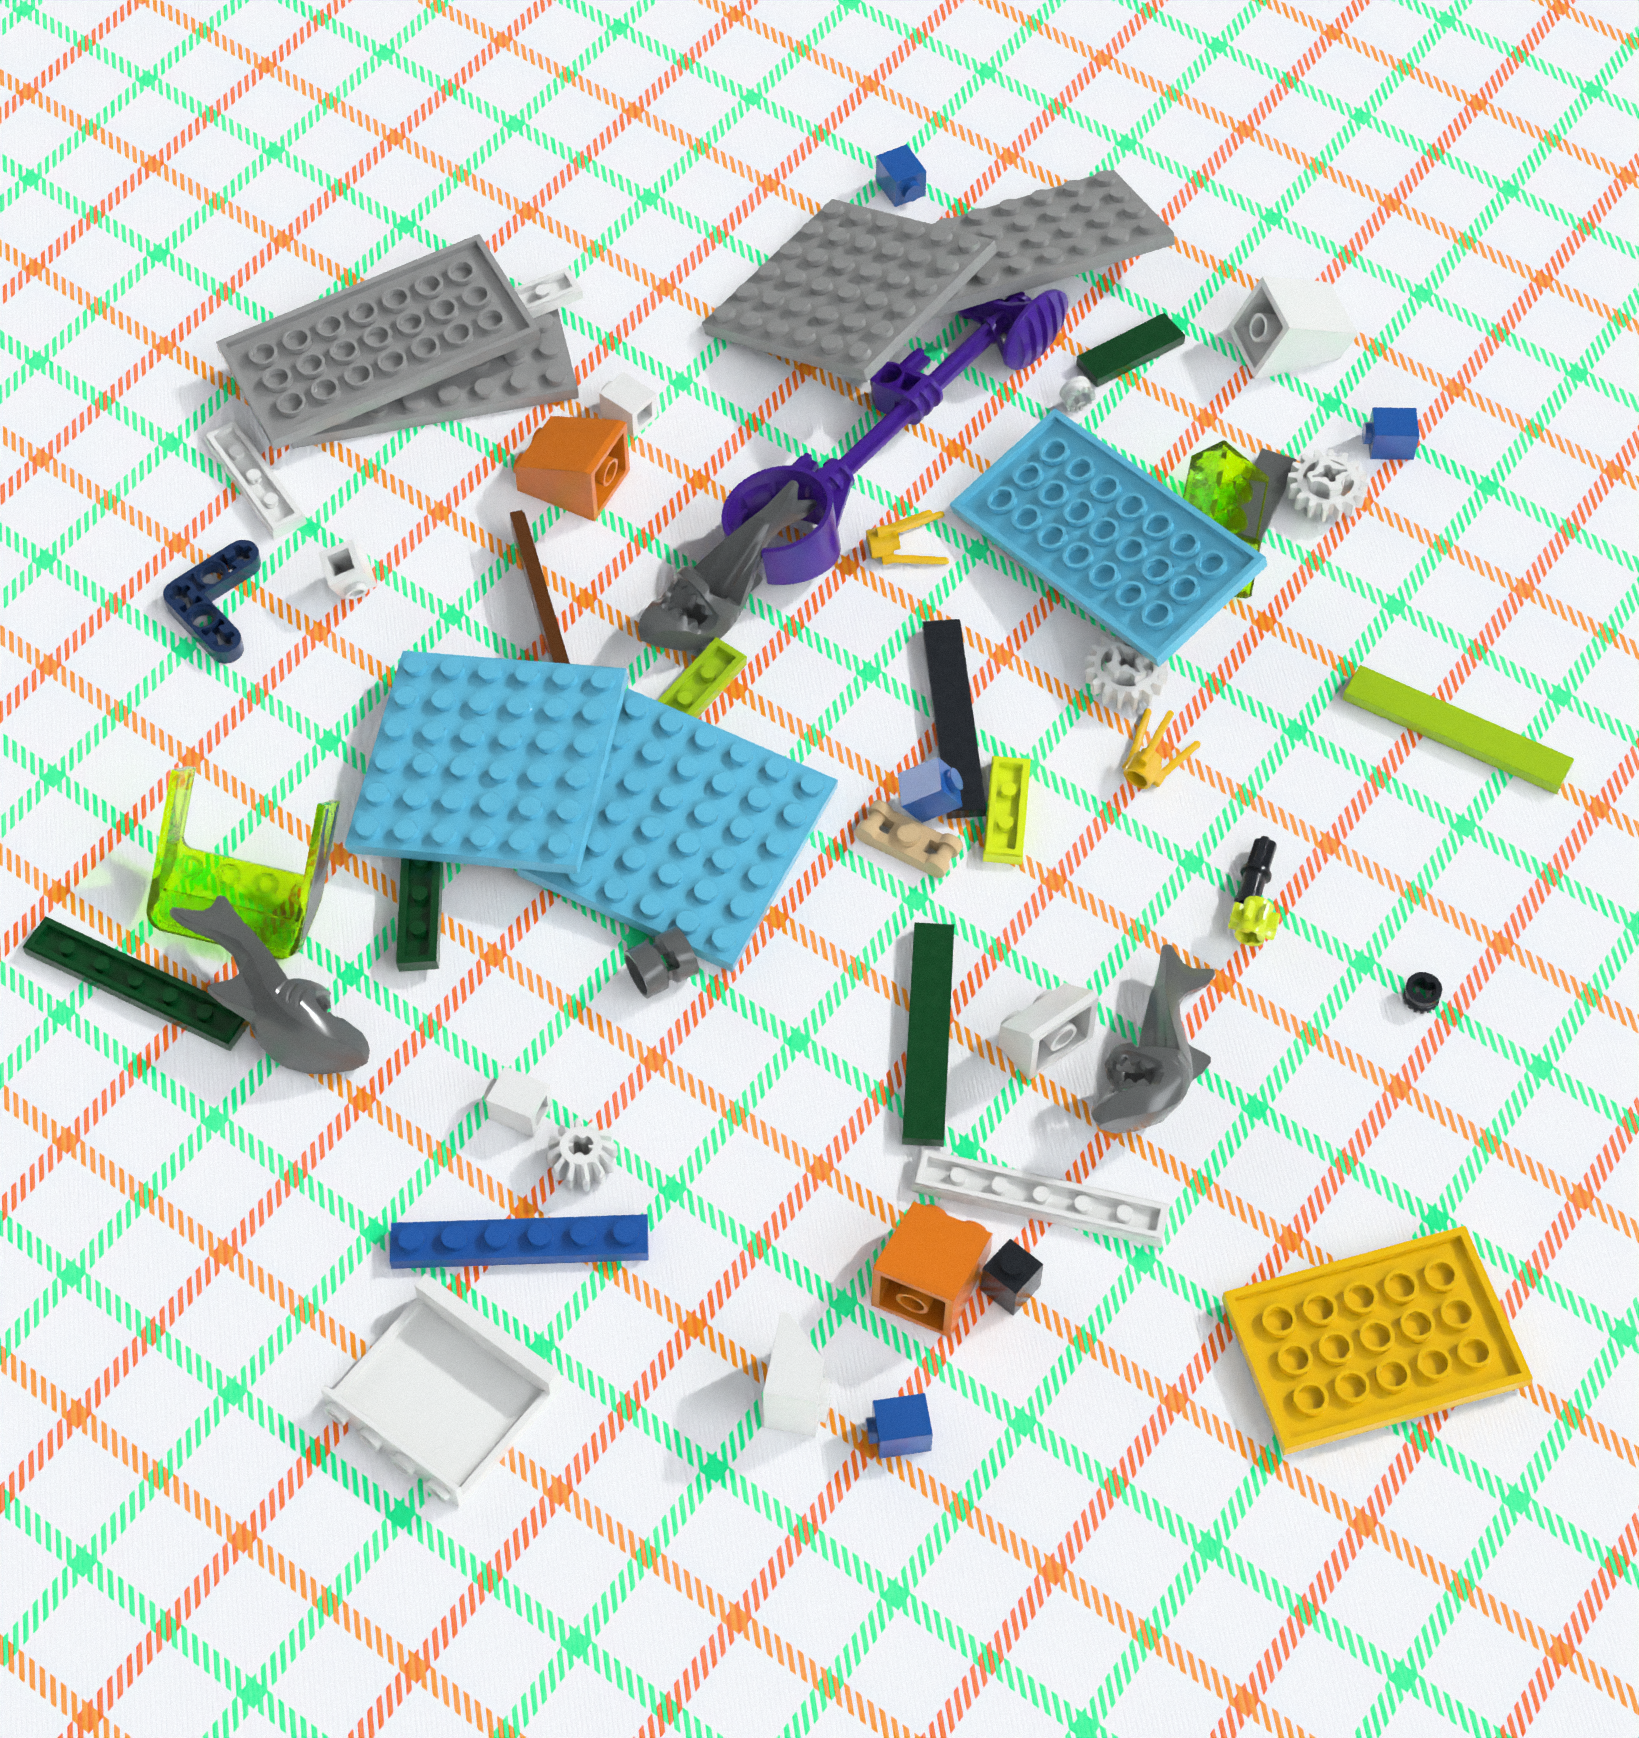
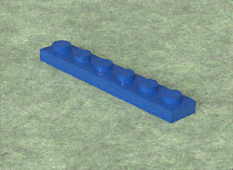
M648 1214L391 1223L389 1259L391 1269L649 1260Z

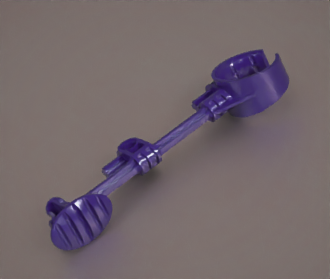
M1051 289L1032 300L1022 291L1009 295L1005 300L996 299L958 311L961 318L972 319L981 326L929 375L921 373L931 363L930 357L924 354L922 348H917L910 353L900 364L887 362L870 379L873 405L875 409L887 415L839 460L830 458L825 461L823 467L819 468L818 462L812 460V455L805 453L792 465L770 467L756 472L740 482L728 495L723 505L721 521L725 538L762 510L790 481L794 480L799 484L798 500L814 499L817 502L816 508L800 520L814 523L817 527L794 543L776 548L762 549L767 583L770 585L797 584L824 574L836 563L841 552L838 527L850 490L854 486L855 479L853 475L907 424L917 425L924 419V416L929 415L933 408L943 401L942 390L991 344L997 343L1003 362L1010 369L1021 370L1037 361L1054 342L1064 324L1068 311L1067 295L1060 290ZM1003 332L1007 334L1005 343H1003L1000 336Z

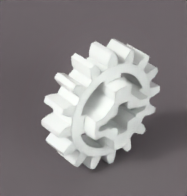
M1330 448L1327 455H1322L1319 449H1314L1312 458L1303 453L1300 463H1292L1286 487L1289 488L1288 499H1296L1294 507L1296 510L1304 507L1307 508L1306 517L1308 518L1312 517L1315 513L1320 514L1322 522L1326 521L1327 515H1333L1336 521H1340L1343 512L1352 517L1356 507L1362 508L1369 486V483L1366 482L1367 472L1358 471L1360 466L1358 460L1348 462V453L1346 452L1338 457L1335 456L1334 449Z
M1117 635L1113 641L1103 636L1101 637V645L1093 644L1090 656H1086L1084 669L1086 670L1085 683L1092 684V695L1103 694L1102 703L1106 704L1112 699L1116 701L1117 709H1121L1124 702H1129L1132 709H1137L1139 700L1150 705L1153 694L1156 696L1162 695L1163 685L1167 684L1168 659L1158 667ZM1106 661V669L1102 671L1101 667ZM1148 670H1151V673H1152V674H1151V676L1147 679V678H1146V676H1147V671H1148Z

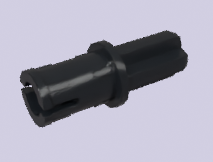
M1261 836V838L1254 840L1248 861L1240 870L1242 880L1234 902L1243 904L1244 900L1249 896L1261 897L1265 884L1271 881L1272 874L1270 868L1277 844L1275 841L1270 840L1268 836Z

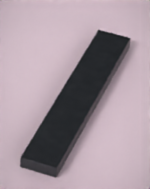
M960 619L922 621L938 757L951 768H955L963 782V789L960 790L962 807L946 813V819L986 816V803Z

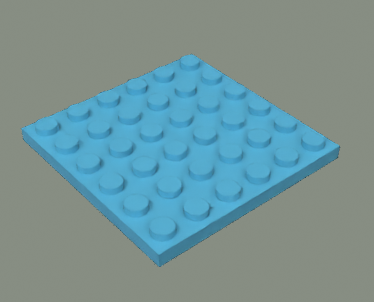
M402 651L345 841L348 853L579 874L629 679L627 669Z
M628 688L624 695L579 874L517 869V875L652 937L676 926L687 938L695 956L733 973L838 786V780Z

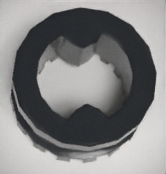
M1417 972L1411 975L1403 992V999L1405 1005H1408L1407 1008L1414 1009L1413 1012L1416 1013L1420 1011V1014H1424L1425 1011L1427 1013L1431 1012V1010L1434 1011L1439 1004L1443 991L1441 982L1433 974L1427 972ZM1419 986V988L1422 987L1425 991H1432L1431 994L1433 996L1424 998L1422 993H1414L1413 987L1417 988Z

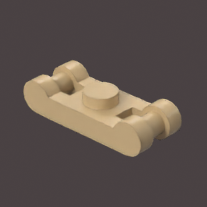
M881 800L873 802L868 810L869 817L866 820L860 821L854 831L855 836L863 843L936 878H943L950 868V859L957 857L963 848V843L957 836L950 833L942 834L894 811L888 803ZM881 825L891 829L888 834L879 830ZM929 848L937 851L936 853L932 854L927 853Z

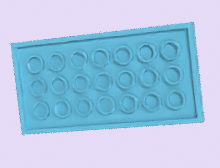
M1056 408L950 503L952 512L1158 667L1268 566L1266 557Z

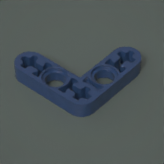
M237 540L171 581L163 590V598L168 612L212 659L223 664L237 661L244 652V644L239 630L212 602L260 570L261 557L259 549L255 543L249 540ZM242 556L244 559H248V558H250V559L247 560V561H244V560L241 559V558H240V559H237V558H239V557ZM210 573L222 575L221 580L216 583L208 584L203 582V578ZM177 596H181L182 598H187V597H188V600H189V603H190V607L187 609L186 603H185L182 599L176 598V597H177ZM207 615L214 618L209 625L204 627L193 624L200 616ZM220 634L221 639L226 644L232 643V645L229 647L224 644L219 645L217 635Z

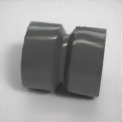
M676 926L655 936L652 945L644 941L624 952V960L629 974L640 993L647 999L668 989L670 980L678 984L699 973V966L694 951L685 935ZM661 955H663V957H664V959H665V961H666V963H667V966H665V964H664V962H663V960H662V958H661Z

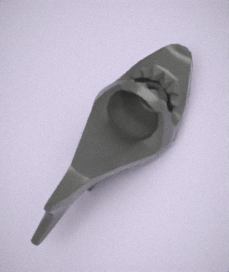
M792 480L762 510L726 537L693 568L689 566L680 567L673 574L672 581L662 597L652 601L642 613L638 626L640 640L656 647L678 651H693L707 647L716 637L721 639L741 615L749 593L763 580L761 575L757 573L762 560V549L767 548L770 540L784 527L797 522L811 513L817 506L816 500H798L799 484Z
M217 896L210 908L203 911L178 907L171 908V917L181 926L217 942L234 957L239 974L230 980L208 985V993L223 1006L249 1021L259 1045L275 1062L288 1069L306 1074H331L353 1071L368 1063L370 1048L364 1034L345 1019L328 1012V1009L331 1008V992L323 985L311 980L301 978L288 979L269 949L253 930L242 921L225 896Z
M1165 944L1161 948L1158 972L1149 996L1141 1029L1139 1047H1136L1132 1042L1120 1044L1111 1050L1104 1063L1107 1079L1112 1086L1108 1088L1105 1097L1091 1109V1116L1101 1130L1111 1133H1130L1163 1122L1182 1103L1191 1082L1200 1076L1211 1063V1057L1208 1054L1192 1047L1187 1042L1179 1005L1186 996L1207 987L1215 976V970L1189 967L1183 963L1170 944ZM1128 1059L1132 1066H1136L1135 1073L1120 1071L1116 1069V1065L1118 1063L1120 1066H1123Z

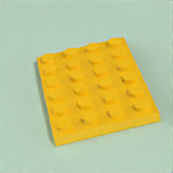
M1465 1225L1223 1292L1222 1302L1283 1456L1530 1386L1533 1380V1376Z

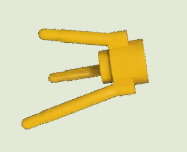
M926 510L891 524L866 530V539L871 558L881 557L883 565L892 563L947 565L949 563V558L894 554L895 550L901 549L898 533L941 519L945 516L944 512L932 513L931 510Z
M1150 708L1144 710L1129 756L1122 765L1123 775L1126 780L1138 788L1148 789L1152 784L1160 787L1166 776L1192 755L1201 745L1199 741H1194L1162 768V758L1155 749L1174 716L1172 710L1167 711L1147 747L1139 751L1152 713Z

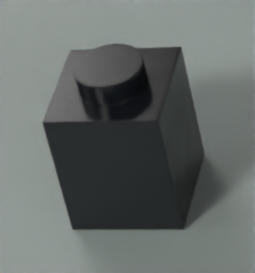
M1009 1239L982 1268L980 1290L1014 1316L1041 1286L1044 1264L1012 1239Z

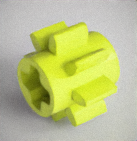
M1249 896L1244 900L1243 904L1234 902L1228 929L1235 930L1234 936L1242 944L1260 946L1264 943L1265 938L1274 940L1281 915L1273 912L1274 906L1269 900L1260 896Z

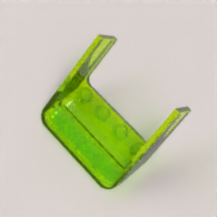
M185 766L172 769L146 909L150 924L162 932L219 945L217 942L181 926L171 917L170 910L173 907L203 911L210 908L217 896L222 895L227 898L238 916L253 930L275 959H287L299 953L322 901L340 801L332 799L317 804L305 872L302 874L190 847L184 839L196 767Z

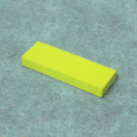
M992 756L982 862L1022 865L1031 759Z

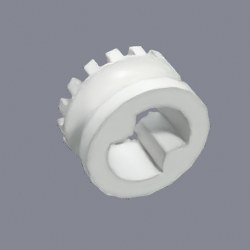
M1084 376L1068 380L1060 389L1059 395L1070 412H1078V409L1083 411L1084 406L1088 408L1087 404L1092 405V401L1096 399L1094 389L1090 387V382Z

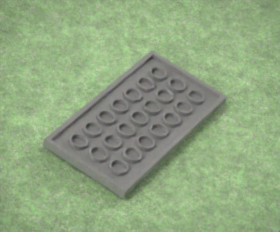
M1114 169L1099 171L1093 176L1080 180H1069L1063 185L1047 190H1036L1030 195L1017 199H1006L1001 201L1000 204L987 208L972 209L967 214L957 217L939 219L933 224L995 240L998 252L931 319L1175 245L1174 232Z
M477 234L216 341L219 353L275 451L541 339L539 327L480 234Z
M558 309L533 318L540 329L541 339L291 444L292 449L579 398L578 386Z

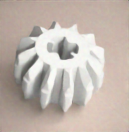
M576 1118L573 1124L574 1128L569 1129L560 1124L558 1128L559 1136H550L548 1141L550 1151L546 1154V1162L549 1168H552V1177L556 1182L565 1179V1185L569 1191L577 1183H582V1188L588 1192L591 1186L590 1182L595 1181L604 1186L606 1182L605 1173H614L616 1169V1161L614 1159L618 1156V1148L615 1142H611L612 1134L608 1128L599 1130L598 1123L595 1120H592L587 1127H584L581 1121Z

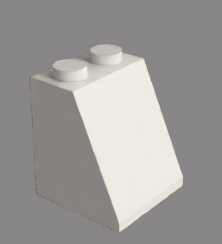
M1262 276L1227 327L1254 379H1263L1338 360L1358 335L1356 328L1330 282Z

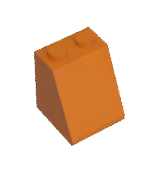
M550 416L542 428L539 427L535 431L531 444L525 453H520L514 462L513 473L516 476L517 491L595 522L630 471L627 422L613 419Z
M913 1201L873 1267L871 1305L951 1338L979 1279L982 1268L985 1266L991 1253L993 1233L988 1232L984 1226L975 1221H961L951 1217L938 1206L932 1204L924 1206Z

